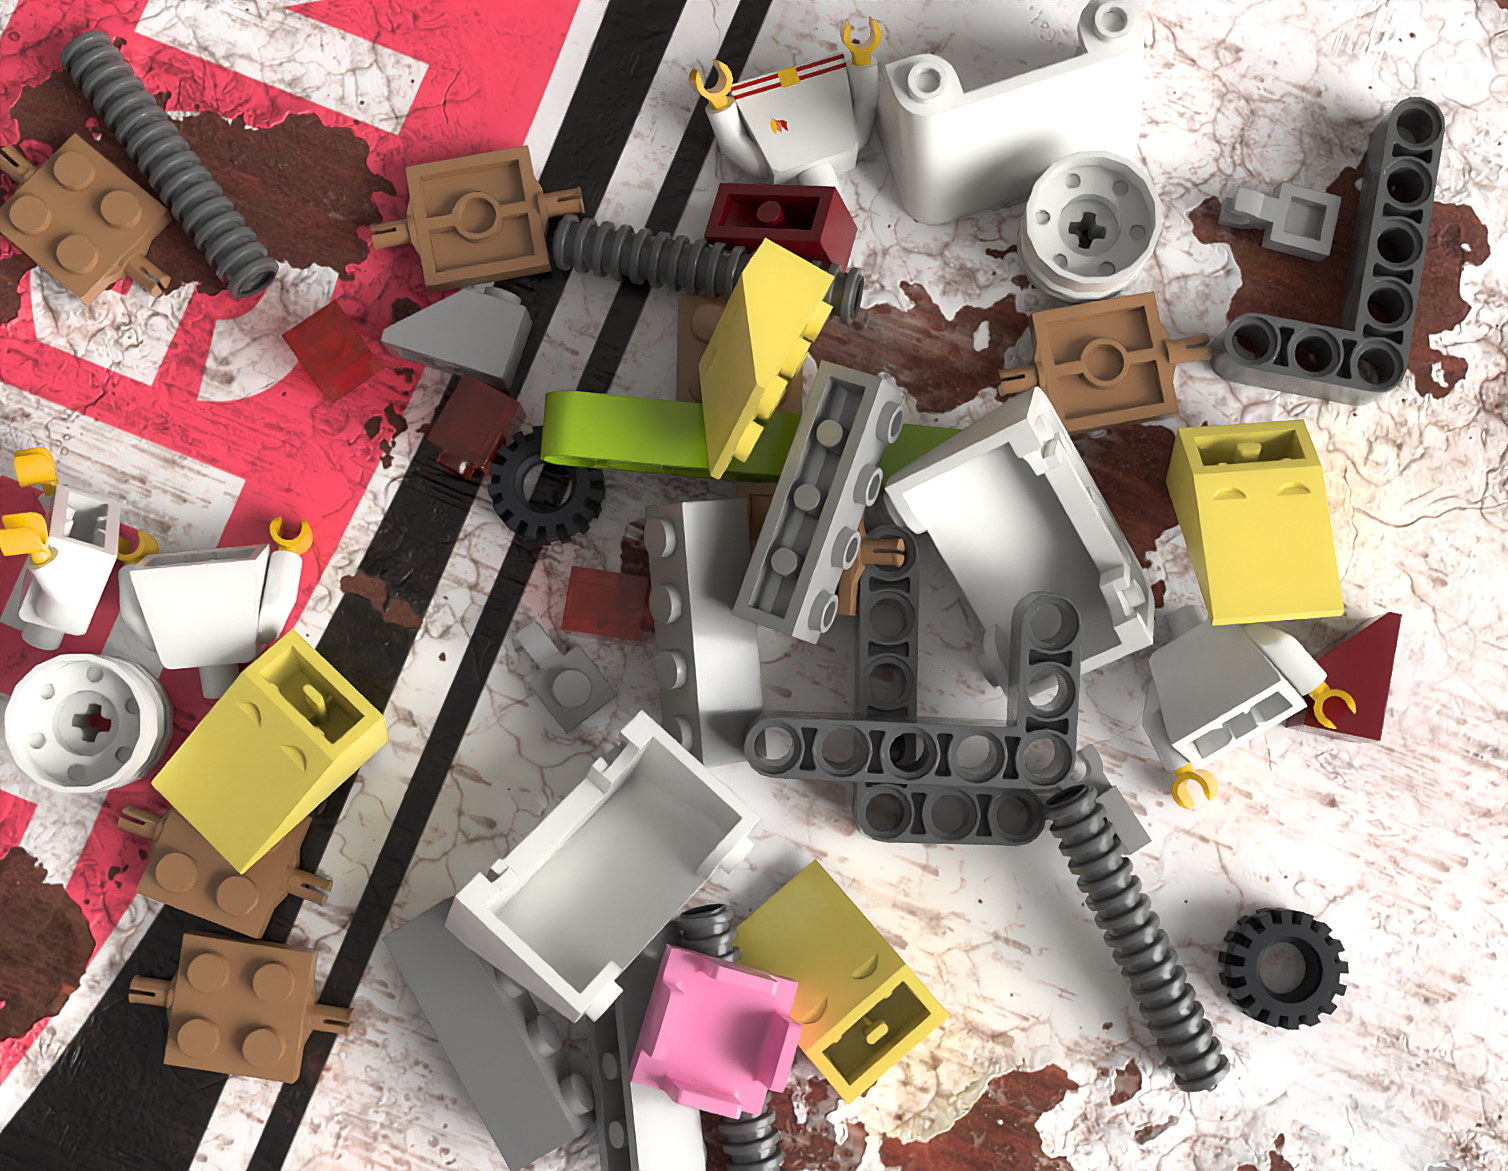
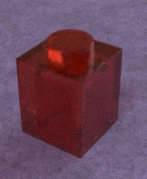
M333 300L281 335L314 384L332 403H335L385 369L336 300Z
M464 372L426 439L436 451L440 452L436 462L447 470L466 480H470L474 472L491 480L488 471L491 462L496 464L499 458L496 451L502 444L508 447L513 442L512 435L520 430L527 414L520 402Z
M572 565L561 630L570 636L641 647L644 632L655 633L654 618L649 607L651 591L649 577Z

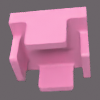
M666 944L627 1077L631 1082L665 1091L673 1102L734 1119H739L741 1111L760 1116L767 1090L783 1093L800 1038L802 1026L790 1017L798 982L788 977Z

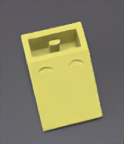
M767 238L764 239L741 273L698 365L710 476L717 480H720L733 457L745 463L764 429L755 420L758 418L767 424L769 423L787 391L786 385H792L809 354L808 349L811 343L804 340L803 337L814 342L833 309V306L824 302L823 299L835 277Z
M1304 419L1178 428L1166 484L1211 625L1342 616L1344 605L1323 469Z
M292 628L242 671L152 780L151 785L242 875L389 742L384 716Z
M816 859L811 861L736 927L738 937L733 940V946L740 947L742 957L737 961L738 964L788 977L798 982L790 1011V1017L802 1026L798 1046L848 1105L950 1016Z

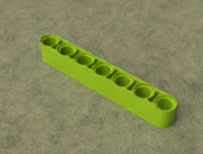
M552 391L545 394L540 455L542 461L565 466L717 480L710 476L703 404L580 391ZM775 411L768 424L757 418L755 422L763 426L764 429L745 463L733 457L720 480L778 482L802 414ZM903 424L895 442L887 444L879 468L882 469L883 479L878 495H884L886 492L884 488L891 475L962 430Z

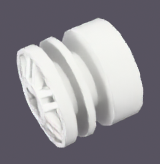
M1105 150L1078 151L1054 162L1035 182L1017 231V256L1028 281L1047 298L1069 306L1111 299L1119 295L1138 275L1143 265L1153 253L1162 229L1161 200L1150 177L1130 159ZM1078 227L1089 229L1088 238L1093 241L1089 249L1078 247L1079 239L1078 236L1074 235Z
M61 654L40 663L15 686L5 710V741L15 764L36 784L62 794L93 793L121 788L144 778L164 758L173 736V706L163 683L145 666L120 656ZM101 713L102 717L111 719L110 731L100 732L99 728L90 726L91 715Z

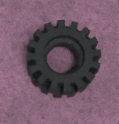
M543 425L533 426L532 433L524 435L522 431H519L512 435L513 443L508 447L502 444L496 451L499 458L496 464L491 462L488 474L491 476V484H487L488 495L493 501L494 505L492 506L499 518L510 531L515 532L521 539L528 542L530 540L537 541L540 545L551 546V542L555 541L565 544L573 541L571 537L580 532L583 535L590 529L589 523L592 519H598L602 511L601 502L602 499H605L606 494L602 469L560 465L567 470L572 481L571 492L567 500L560 506L548 510L532 506L525 499L523 492L525 477L537 465L548 463L540 459Z
M1263 908L1255 910L1256 915L1254 916L1245 915L1239 919L1237 923L1240 927L1236 931L1228 930L1223 940L1229 942L1226 952L1219 951L1218 962L1223 963L1225 967V973H1219L1221 985L1229 988L1231 993L1227 994V997L1233 1005L1239 1006L1243 1009L1242 1013L1254 1020L1286 1030H1300L1299 1025L1302 1024L1312 1027L1321 1023L1318 1018L1321 1013L1331 1015L1338 1006L1331 1001L1335 994L1345 995L1347 985L1339 983L1340 974H1349L1348 962L1340 960L1338 953L1345 951L1340 940L1333 939L1329 935L1333 930L1325 922L1314 920V916L1308 913L1283 908ZM1280 942H1288L1294 945L1303 955L1306 966L1305 975L1300 985L1287 993L1271 991L1262 981L1259 971V964L1263 953L1270 946Z

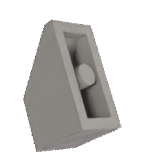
M486 287L483 294L464 288L385 328L380 341L394 357L510 392L533 322L527 308L520 305L521 298L511 292L496 287Z

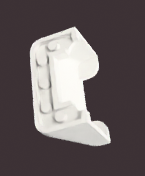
M1089 1L1079 17L1077 32L1081 46L1077 47L1073 58L965 93L952 65L940 56L928 53L919 54L884 65L874 125L903 206L909 216L922 224L930 226L940 225L1030 196L1035 182L1054 162L1078 151L1105 150L1128 158L1136 147L1140 134L1144 21L1138 1Z
M1036 386L1012 398L888 478L884 488L886 490L884 501L891 518L900 528L908 526L916 534L928 531L985 629L984 651L978 654L981 670L988 683L994 688L1000 686L1007 698L1011 619L1014 607L1022 597L1031 592L1043 590L1066 596L1079 609L1083 623L1080 675L1153 644L1155 602L1148 579L1056 411L1039 387ZM1052 603L1039 607L1031 620L1032 631L1036 638L1045 640L1056 635L1062 622L1061 613ZM1044 671L1035 675L1029 682L1028 697L1057 686L1058 681L1054 673Z
M643 710L619 732L618 737L622 740L620 745L614 746L604 758L600 757L591 766L582 782L504 860L499 858L490 867L486 877L479 872L454 897L444 924L466 947L573 1023H576L584 1014L595 1022L622 993L623 989L614 982L719 867L729 875L755 847V844L746 836L761 817Z

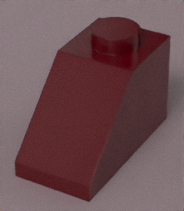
M720 183L703 237L713 246L717 242L726 243L728 250L731 251L737 245L744 246L747 254H752L753 250L758 249L764 239L767 238L793 254L802 257L809 263L812 260H820L823 263V268L827 269L833 263L841 264L843 271L846 272L858 228L835 186Z
M1387 612L1368 618L1311 656L1327 674L1324 682L1331 690H1343L1352 696L1356 705L1355 714L1348 707L1344 699L1338 696H1331L1324 701L1322 711L1325 717L1331 720L1337 728L1325 727L1315 716V701L1309 694H1306L1302 698L1307 707L1288 717L1285 728L1359 744L1381 741L1402 614Z

